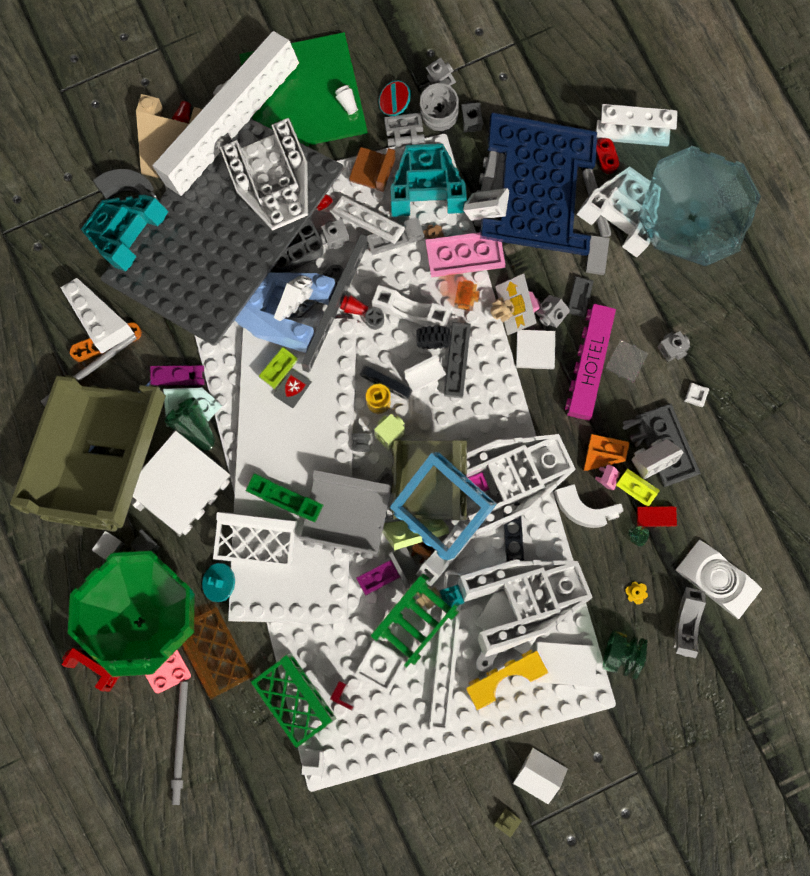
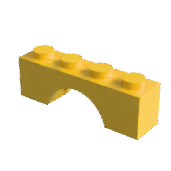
M531 649L521 655L522 659L518 661L512 659L504 664L505 668L499 671L495 668L487 672L486 678L480 680L478 677L468 683L469 687L466 690L476 709L480 710L496 701L497 686L508 676L519 675L533 682L548 674L549 672L537 651L533 652Z

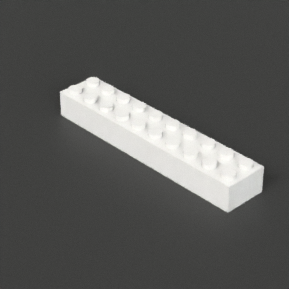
M273 31L152 165L165 186L182 196L221 152L220 147L227 145L238 134L239 130L249 122L250 118L272 96L273 92L285 81L286 77L295 70L299 62L288 39Z

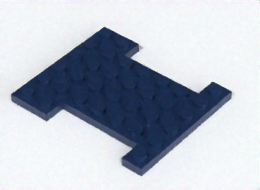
M492 113L489 122L487 150L505 153L502 189L508 188L509 197L506 216L500 217V221L486 218L481 220L480 239L584 256L589 255L591 236L573 233L577 167L591 169L595 167L597 132Z

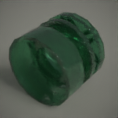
M614 629L606 646L602 670L617 673L620 666H623V676L626 677L630 672V678L637 679L646 661L647 639L641 638L638 642V637L633 636L630 642L627 643V633Z

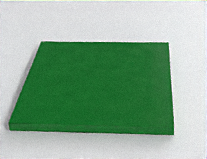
M345 32L291 43L299 64L286 77L285 81L278 86L272 96L252 116L253 120L273 130V124L289 118L299 143L305 146L367 134V126ZM255 51L239 54L241 66ZM348 85L349 89H352L358 111L351 115H348L347 111L336 99L337 95L335 92Z

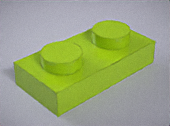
M282 347L261 372L259 378L275 389L296 364L298 358Z

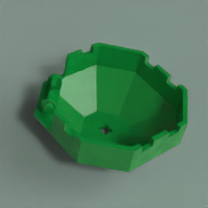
M152 551L111 553L106 558L107 561L99 569L96 568L85 579L86 582L79 589L75 588L70 593L68 634L112 677L153 675L194 633L195 593ZM139 617H142V619L145 620V623H143L141 627H138V625L135 624V621H138Z

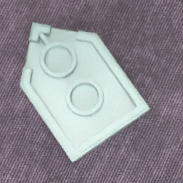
M203 388L163 389L166 395L164 402L167 427L205 425L222 407Z

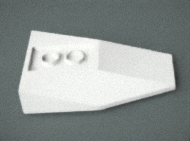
M289 118L272 125L275 134L241 148L237 140L220 147L237 193L272 231L308 215L307 161Z

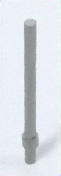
M134 334L109 349L73 377L76 378L77 382L81 381L136 340L137 337ZM49 395L41 400L44 406L47 404Z
M180 682L173 780H171V788H173L172 805H180L181 788H183V780L181 778L188 682Z

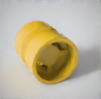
M374 384L367 390L366 403L371 412L382 414L390 408L391 394L385 385Z

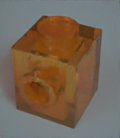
M469 280L458 282L454 308L473 311L474 302H478L480 291H476L477 284Z

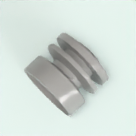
M444 83L429 85L420 97V112L423 123L434 131L450 129L458 119L459 99L456 91L451 86Z

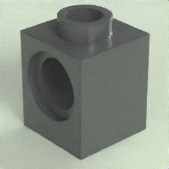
M480 102L462 104L461 117L464 133L482 131L483 120ZM474 114L476 117L470 118L467 115Z

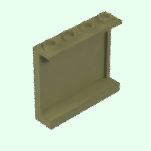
M394 440V445H392L394 464L391 468L393 475L391 487L393 502L431 453L439 452L467 477V441ZM434 465L402 505L416 519L467 520V495Z

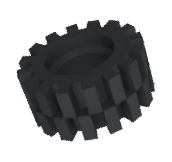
M434 325V327L427 326L416 330L417 346L419 348L443 349V347L451 346V330L448 327H437V325Z

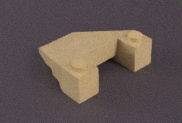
M141 94L136 109L141 174L160 178L152 165L203 109L194 107L188 124L160 117L163 107L159 98Z

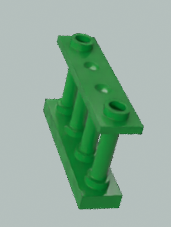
M424 573L420 575L371 634L375 641L381 637L383 639L386 638L409 659L404 664L406 668L410 664L415 665L422 657L419 655L422 649L448 618L452 621L459 612L457 610L460 605L458 602L453 607H450L428 588L429 585L426 582L430 578ZM418 592L420 594L423 593L446 613L440 622L415 602L414 597ZM405 608H411L434 628L427 638L403 618L404 615L401 612ZM393 622L395 624L398 623L421 643L415 652L391 633L389 627Z

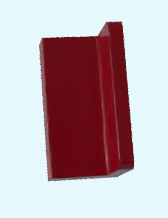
M339 681L330 700L353 711L354 706L341 700L348 685Z

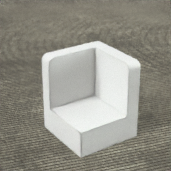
M105 531L92 551L106 560L111 553H119L125 543Z
M305 750L302 775L323 776L325 750Z

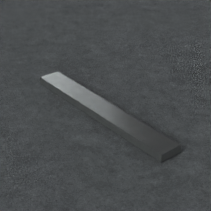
M360 234L301 364L305 372L309 373L365 253L368 246L366 235Z

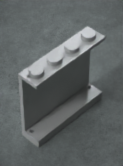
M314 470L310 499L324 506L316 523L305 519L299 540L303 542L304 546L308 547L320 545L323 550L334 551L335 548L342 550L341 553L353 555V552L360 553L361 557L372 559L373 556L377 557L391 493V485Z

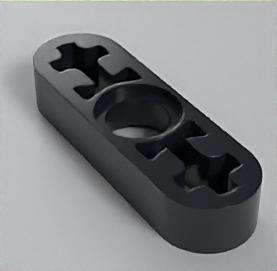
M364 366L359 374L374 384L385 385L391 393L405 400H408L413 392L409 387L371 367Z

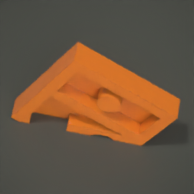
M591 434L583 470L588 471L626 461L629 442Z

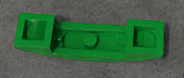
M253 474L245 490L268 503L316 523L324 506L257 474Z

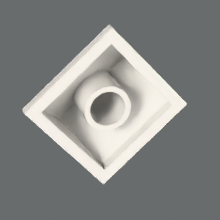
M532 748L513 783L549 804L560 789L568 768Z

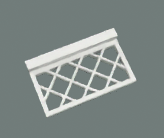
M217 512L213 559L292 568L297 520ZM222 524L229 525L234 531L227 538L221 533ZM244 527H249L253 535L245 541L239 531ZM263 529L269 530L273 536L265 543L258 535ZM282 532H291L290 541L283 545L277 536ZM235 534L243 542L236 549L228 542ZM256 536L262 546L253 551L247 542ZM275 538L281 548L273 554L267 547V544ZM224 543L232 551L227 556L219 555V547ZM243 545L251 552L247 558H241L236 552ZM263 547L271 555L265 561L260 560L255 554ZM284 550L288 555V562H279L275 555Z

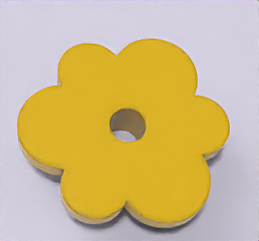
M633 582L625 590L626 594L629 595L628 600L630 602L634 601L637 605L642 604L643 600L648 597L646 593L647 587L642 583Z

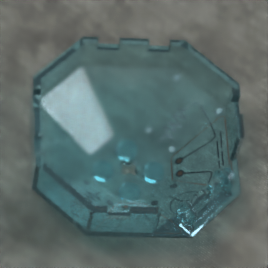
M691 146L658 161L638 218L654 249L702 266H708L740 251L745 233L752 224L761 195L744 163L738 161L733 163L725 160V157L712 152L707 154L699 151L700 148ZM690 213L692 216H697L695 218V222H693L692 220L688 221L687 218L689 217Z

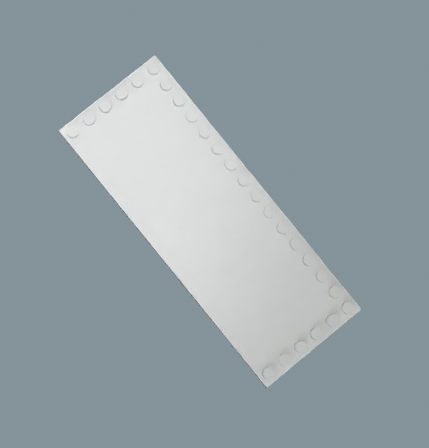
M286 317L285 319L311 326L315 334L322 318ZM334 319L309 373L303 371L301 364L306 353L257 338L250 331L243 328L234 513L297 520L298 523L295 533L292 568L231 561V569L235 575V588L229 598L228 621L347 624L350 555L341 553L342 550L335 548L334 551L323 550L320 545H315L314 547L304 546L303 542L299 540L303 530L304 518L268 503L245 490L253 474H257L301 496L310 498L314 470L352 477L353 450H351V446L353 445L352 434H354L357 319ZM282 347L298 358L292 369L312 381L294 408L289 407L273 396L282 381L273 389L259 378L261 372ZM244 527L239 531L245 541L253 535L249 527ZM266 529L258 533L264 543L273 537L269 530ZM282 532L277 536L283 545L290 541L291 532ZM236 534L232 538V547L234 549L243 543ZM256 536L247 542L253 551L262 546ZM275 538L267 544V547L273 554L281 548ZM245 545L236 551L241 558H247L251 554ZM264 547L255 553L260 560L264 561L271 556ZM284 550L275 555L279 562H288V555Z

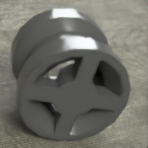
M374 307L366 312V325L370 329L377 330L384 325V313L381 309Z
M365 433L352 434L353 445L351 450L369 452L371 435Z

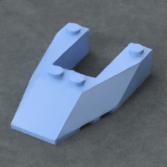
M269 272L235 321L257 338L306 353L315 335L313 327L288 319L279 321L274 318L288 282L298 276H307L313 282L311 286L313 292L309 299L328 305L336 289L334 278L317 273Z

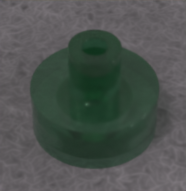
M642 526L630 529L628 535L631 536L632 544L639 547L645 545L649 538V530Z

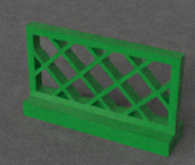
M292 653L285 655L280 661L251 681L296 748L337 719ZM280 665L286 671L285 679L275 677L276 668ZM263 678L271 679L269 690H263L258 682ZM274 680L284 682L283 693L273 691ZM288 683H294L297 686L296 695L286 694ZM272 694L282 696L281 707L273 706L271 703ZM285 697L296 698L294 709L284 708ZM299 699L308 702V712L297 710ZM283 711L293 712L292 723L284 722L282 719ZM297 713L307 715L306 726L295 724ZM310 716L318 717L322 725L318 728L309 727ZM295 727L305 729L304 738L299 742L294 736Z

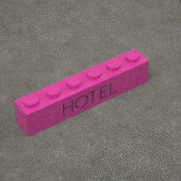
M593 304L592 309L587 311L585 320L589 322L582 332L581 338L585 339L583 345L580 344L577 354L581 357L579 363L576 362L573 373L576 374V379L571 381L569 389L572 392V396L566 402L567 416L588 421L592 417L616 309Z

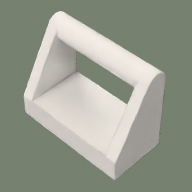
M504 188L472 193L464 204L463 211L471 221L483 218L506 216L509 190ZM497 197L496 200L478 202L480 199Z

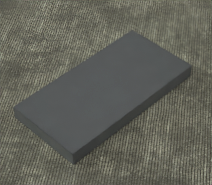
M672 403L635 416V419L644 415L648 417V419L638 423V425L646 423L650 430V436L644 439L648 449L652 447L651 444L655 441L668 439L683 451L677 463L658 472L663 487L701 474Z

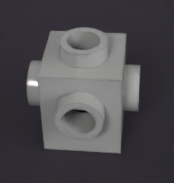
M442 58L426 67L429 72L427 78L431 84L444 83L451 86L456 83L451 74L454 70L449 62L444 63Z
M343 219L331 220L321 226L322 233L320 238L323 245L327 244L328 249H338L345 243L350 242Z
M548 295L536 311L542 324L556 328L570 312L561 298Z
M679 331L675 334L674 332L667 334L658 345V349L668 363L675 358L679 360L686 356L687 350L690 348V341L686 335Z

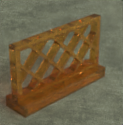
M217 607L194 618V624L202 626L199 637L191 635L182 644V647L211 701L222 693L252 678L253 675ZM214 613L218 618L217 627L205 624L207 617ZM204 627L215 630L212 641L201 638ZM217 631L226 633L228 638L225 645L214 642ZM200 640L211 643L208 654L199 652L197 647ZM213 644L224 647L221 658L210 655ZM226 648L236 652L235 662L223 659ZM209 658L220 661L217 672L208 669L207 662ZM222 662L233 665L230 676L219 673ZM235 666L244 668L247 676L241 679L232 677ZM211 673L216 674L215 679H213ZM218 675L229 678L227 686L220 690L216 685ZM231 679L236 680L234 683L230 684Z

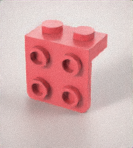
M177 649L153 675L145 676L154 692L160 693L189 679L191 673Z

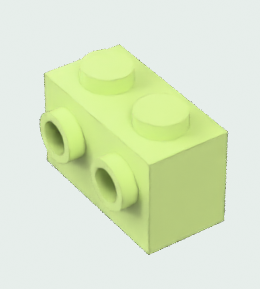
M392 414L388 417L386 415L378 421V426L374 429L375 438L388 451L394 445V440L399 441L405 436V427L403 426L405 423L399 416L394 417Z

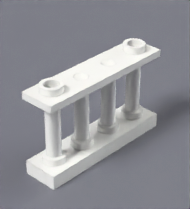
M602 104L601 120H597L596 123L597 140L609 138L613 142L668 146L670 129L677 128L678 110Z

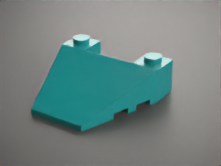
M443 143L406 145L399 169L396 171L394 182L390 187L392 217L410 216V202L447 200L448 214L465 213L463 211L464 204L467 201L465 182L463 179L461 180L459 171L454 167L452 159Z
M139 195V198L134 199L130 196L126 197V200H120L119 198L102 200L81 230L110 264L117 269L127 271L137 257L129 250L133 242L147 223L159 226L164 221L168 211L156 198L147 195Z

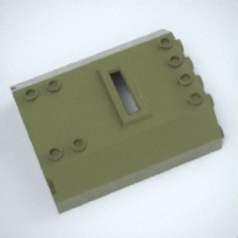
M56 376L10 505L20 512L26 514L30 512L39 515L40 519L45 521L108 531H116L117 527L122 528L166 395L158 386L152 384L148 386L140 385L139 389L141 391L136 393L128 389L119 391L111 387L107 389H101L93 385L83 387L73 376ZM91 445L125 450L123 457L88 452Z

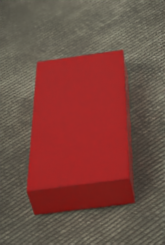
M676 507L636 508L637 527L677 526Z

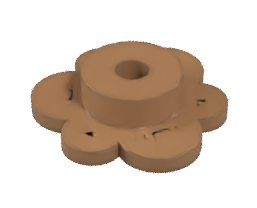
M429 225L423 231L426 240L444 237L442 228L439 225L434 227Z

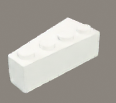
M78 278L60 287L94 345L101 353L106 352L134 334L129 325Z

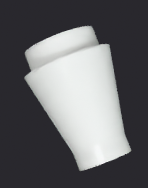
M348 85L339 88L335 92L337 95L336 99L344 107L348 115L357 112L358 108L352 89H349Z

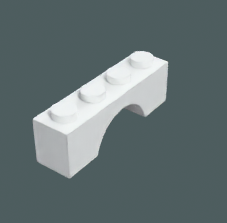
M378 285L372 301L373 308H379L384 313L426 327H434V325L446 327L451 311L450 308L435 303L423 304L403 297L397 291Z

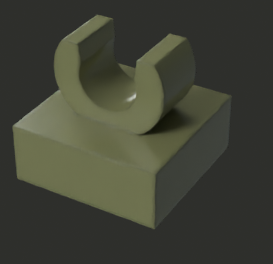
M505 808L493 825L511 838L522 820Z

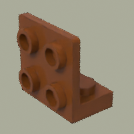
M361 147L349 181L384 192L396 159L395 150L388 148L387 153L382 154Z

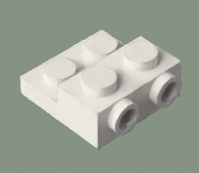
M302 275L287 283L276 310L275 319L282 321L297 311L300 303L302 304L306 299L310 298L313 289H311L313 284L311 278Z

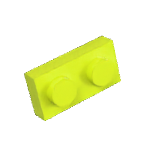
M628 468L616 484V486L647 507L660 491Z

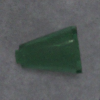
M191 397L178 404L179 408L176 411L172 409L165 418L167 425L181 434L199 450L208 451L214 447L216 438L196 398Z

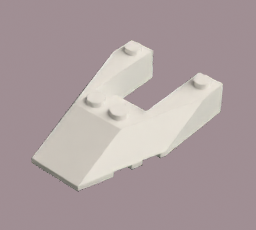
M559 434L509 440L500 439L467 453V477L489 469L503 500L495 506L476 530L474 536H480L531 511L575 471V467ZM518 501L520 505L514 506V503ZM477 513L468 516V523L471 522Z
M513 560L460 576L457 583L464 602L505 590L516 618L514 622L480 632L477 639L484 657L503 652L545 634L592 599L578 561L553 560V562H541V560Z

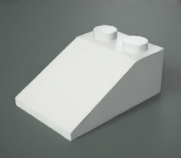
M659 439L651 444V448L647 450L642 448L635 452L632 462L641 478L645 480L677 463L683 454L682 449L668 439L664 441Z

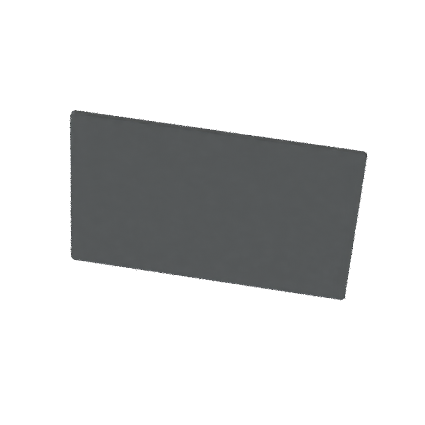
M250 119L229 143L237 140L240 147L243 148L275 133L274 130ZM300 143L307 161L308 215L272 231L237 193L222 152H220L182 196L170 188L166 190L159 202L167 209L168 213L159 226L147 223L133 242L129 250L137 257L134 259L132 266L127 271H123L110 264L101 276V280L110 287L215 346L340 176L344 166Z

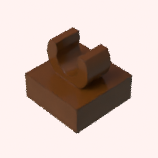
M420 542L412 547L414 551L411 553V556L419 554L421 556L419 563L421 564L436 550L432 546Z

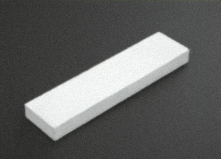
M341 196L332 208L334 214L393 244L397 242L405 231L404 226L344 196Z

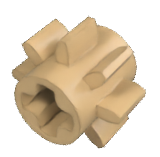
M503 297L492 303L491 314L494 319H501L504 322L513 316L514 306L510 300L504 301Z
M436 587L431 589L435 594L440 595ZM417 593L419 598L416 601L420 607L426 606L429 610L436 605L423 593Z

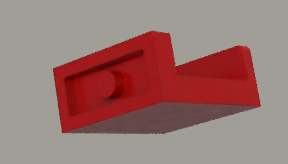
M69 649L62 658L64 660L62 666L75 668L78 662L99 674L101 678L95 685V688L100 691L110 692L120 677H112L93 657L82 649Z

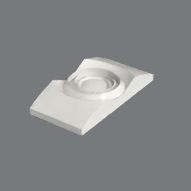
M698 540L676 568L679 574L701 591H705L708 597L737 620L740 619L762 590L746 573L733 566L719 552L701 540Z

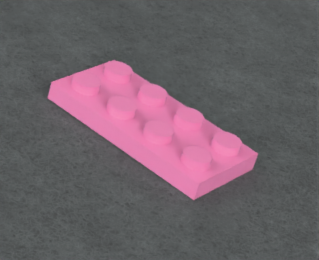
M480 232L425 240L431 278L505 268L502 242L480 239Z

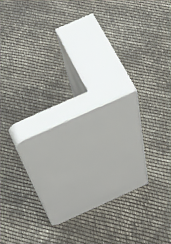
M438 354L404 371V379L413 391L412 393L446 376L439 362Z

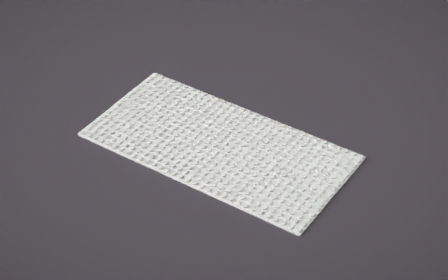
M446 134L425 138L424 142L415 144L443 143L452 159L454 167H456ZM412 143L401 144L400 147H390V149L395 150L396 159L384 192L349 181L357 156L337 161L343 164L344 170L326 193L331 196L333 202L323 210L318 211L315 209L310 219L319 236L322 233L321 226L326 222L343 219L350 242L345 243L338 249H328L327 244H324V253L320 258L291 272L322 274L335 264L345 269L360 234L366 236L374 234L332 212V208L341 196L400 225H403L406 220L411 218L419 219L423 231L429 225H433V227L439 225L442 228L444 237L476 233L473 221L469 219L466 213L448 214L447 200L410 202V216L392 217L390 187L394 182L396 171L399 169L406 145H412ZM388 148L376 152L386 154ZM306 229L302 233L309 234L311 230ZM298 234L288 247L301 242ZM426 238L376 255L371 254L368 245L345 295H352L363 304L369 306L370 309L373 308L372 301L377 287L380 285L395 290L403 297L418 303H435L450 308V317L446 325L450 330L452 329V322L471 324L463 398L444 396L445 376L412 393L408 400L390 392V408L382 414L371 412L367 407L366 392L374 383L359 375L364 366L371 367L409 387L404 379V371L438 354L439 362L445 373H447L450 346L447 348L443 347V349L419 348L417 346L416 330L426 326L384 313V325L380 329L373 330L366 325L364 316L345 313L344 310L339 308L335 319H357L354 433L371 435L369 452L353 451L352 478L375 482L386 467L391 470L394 464L392 448L388 451L375 438L374 429L378 426V421L385 415L387 417L390 414L394 417L399 416L405 423L403 425L405 427V436L399 441L464 440L467 441V453L500 439L509 440L536 436L501 319H494L491 314L492 303L496 299L487 270L431 278L425 243ZM313 245L310 249L316 250L319 246ZM296 253L294 257L300 258L303 254ZM280 261L277 263V266H283L286 262ZM332 271V272H333V276L330 277V278H333L334 276H338V277H339V276H340V275H339V272H340V271H338V272ZM306 299L305 302L311 303L313 300ZM318 302L302 318H322L328 305ZM234 320L215 346L197 336L195 338L202 366H204L209 394L222 405L215 413V418L235 494L243 328ZM489 469L481 471L484 474L491 494L497 496L496 484ZM552 491L531 511L521 515L524 561H573ZM391 493L384 523L404 521L393 519L390 506L393 504V495ZM467 495L468 519V516L477 513L481 507ZM463 520L464 524H469L467 520ZM516 523L508 524L507 528L510 533L518 531ZM504 524L480 536L475 537L473 535L469 543L446 571L464 572L466 575L506 563ZM383 533L377 557L373 556L372 559L361 557L360 553L355 552L349 556L347 624L267 622L276 662L280 661L285 655L292 653L337 718L298 747L302 766H304L306 749L325 750L323 776L305 775L308 790L311 792L610 709L616 705L586 603L545 634L538 636L530 650L532 649L533 652L537 651V642L597 646L595 687L537 683L535 681L530 682L523 676L511 675L504 678L497 686L496 701L477 710L466 688L469 687L468 683L478 677L480 680L486 678L487 672H481L476 667V660L482 652L477 638L480 632L485 630L475 625L494 593L465 601L461 605L449 732L429 730L439 630L419 653L422 657L415 665L410 664L407 668L403 667L389 694L355 676L356 669L374 640L371 634L408 591L401 578L365 596L356 579L391 560L388 553L397 551L393 549ZM449 534L437 538L443 542ZM517 542L509 544V550L512 553L519 551L520 546ZM414 545L407 546L410 555L414 551L412 549ZM416 554L412 558L419 570L424 562L420 564L421 556ZM509 555V559H512V558H513V560H517V558H520V559H521V555H517V556H510V555ZM445 572L430 587L431 589L433 587H436L438 591L443 589ZM505 590L498 591L507 597ZM417 594L414 597L415 600L419 598ZM437 605L429 610L426 606L423 607L427 613L440 622L441 609ZM405 608L401 612L404 615L403 618L426 638L434 629L411 608ZM393 622L389 627L391 633L413 652L421 645L417 639L398 623L395 624ZM381 637L377 640L380 644L409 659L386 638L383 639ZM512 648L508 649L506 653H498L493 661L494 665L491 670L497 668L499 671L505 668L504 664L512 659L518 661L523 658L522 654ZM280 665L278 667L280 678L285 679L286 671ZM339 681L348 685L341 700L354 706L353 711L330 700ZM288 683L286 694L296 695L297 686L294 683ZM285 697L288 708L294 709L296 698ZM299 699L297 710L308 712V702ZM289 712L290 719H291V723H292L293 712ZM297 713L295 724L306 726L307 715ZM310 716L309 727L318 728L322 725L318 717ZM295 727L294 735L299 742L304 738L305 729Z

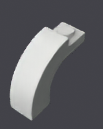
M575 484L557 489L554 492L558 506L564 515L574 523L584 527H603L607 524L606 518L608 520L619 518V514L623 512L621 504L603 509H591L585 506L578 497Z
M460 520L443 543L450 548L467 525ZM469 539L468 542L464 545V547L460 550V552L456 555V557L461 553V551H462V550L465 548V546L469 543L470 539ZM435 551L424 562L416 575L420 577L424 573L430 579L426 583L431 587L456 557L444 560Z

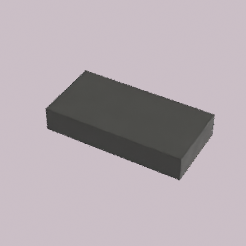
M575 276L568 304L569 314L585 317L593 280Z

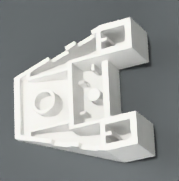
M628 167L612 180L595 189L585 200L576 215L590 225L600 215L605 217L628 234L622 247L635 257H638L648 247L654 236V222L657 217L655 211L658 206L659 187L633 168Z

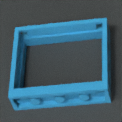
M435 452L429 455L390 506V509L394 511L393 514L398 519L404 520L408 524V528L412 532L418 533L426 545L432 546L440 558L450 560L456 557L497 503L442 454ZM433 465L481 507L450 548L402 506Z

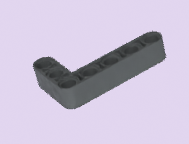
M310 217L297 233L301 242L288 247L274 265L275 272H291L323 255L324 247L322 240ZM306 229L311 230L309 234L302 233ZM313 245L319 246L316 250L310 249ZM296 253L303 254L300 258L294 257ZM280 261L286 262L283 266H277V263Z

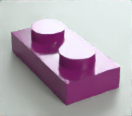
M389 560L356 579L366 596L399 579L400 576L392 560Z

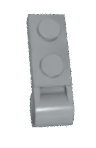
M411 218L403 223L402 226H404L405 231L395 244L376 234L368 235L367 240L371 254L376 255L423 239L424 233L419 219Z

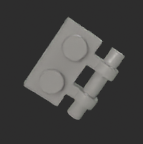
M421 113L384 117L387 136H394V138L387 139L388 146L396 145V147H400L401 144L409 143L415 145L418 142L425 141L424 134L417 135V132H423ZM402 134H411V136L400 137Z

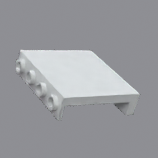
M175 431L141 470L133 498L180 537L182 534L186 535L193 527L191 523L195 518L199 520L205 513L204 507L207 504L212 505L217 499L216 493L228 486L230 474Z

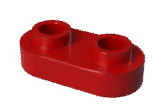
M600 138L597 141L596 156L601 170L604 173L612 174L617 171L619 166L616 149L611 139ZM602 144H606L608 147L604 148ZM610 160L613 164H608L607 161Z

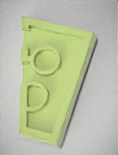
M417 519L436 537L449 534V527L443 519ZM405 521L384 523L382 533L394 550L423 542L422 537L418 533L412 532Z

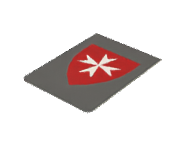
M291 369L273 396L289 407L294 408L312 381Z

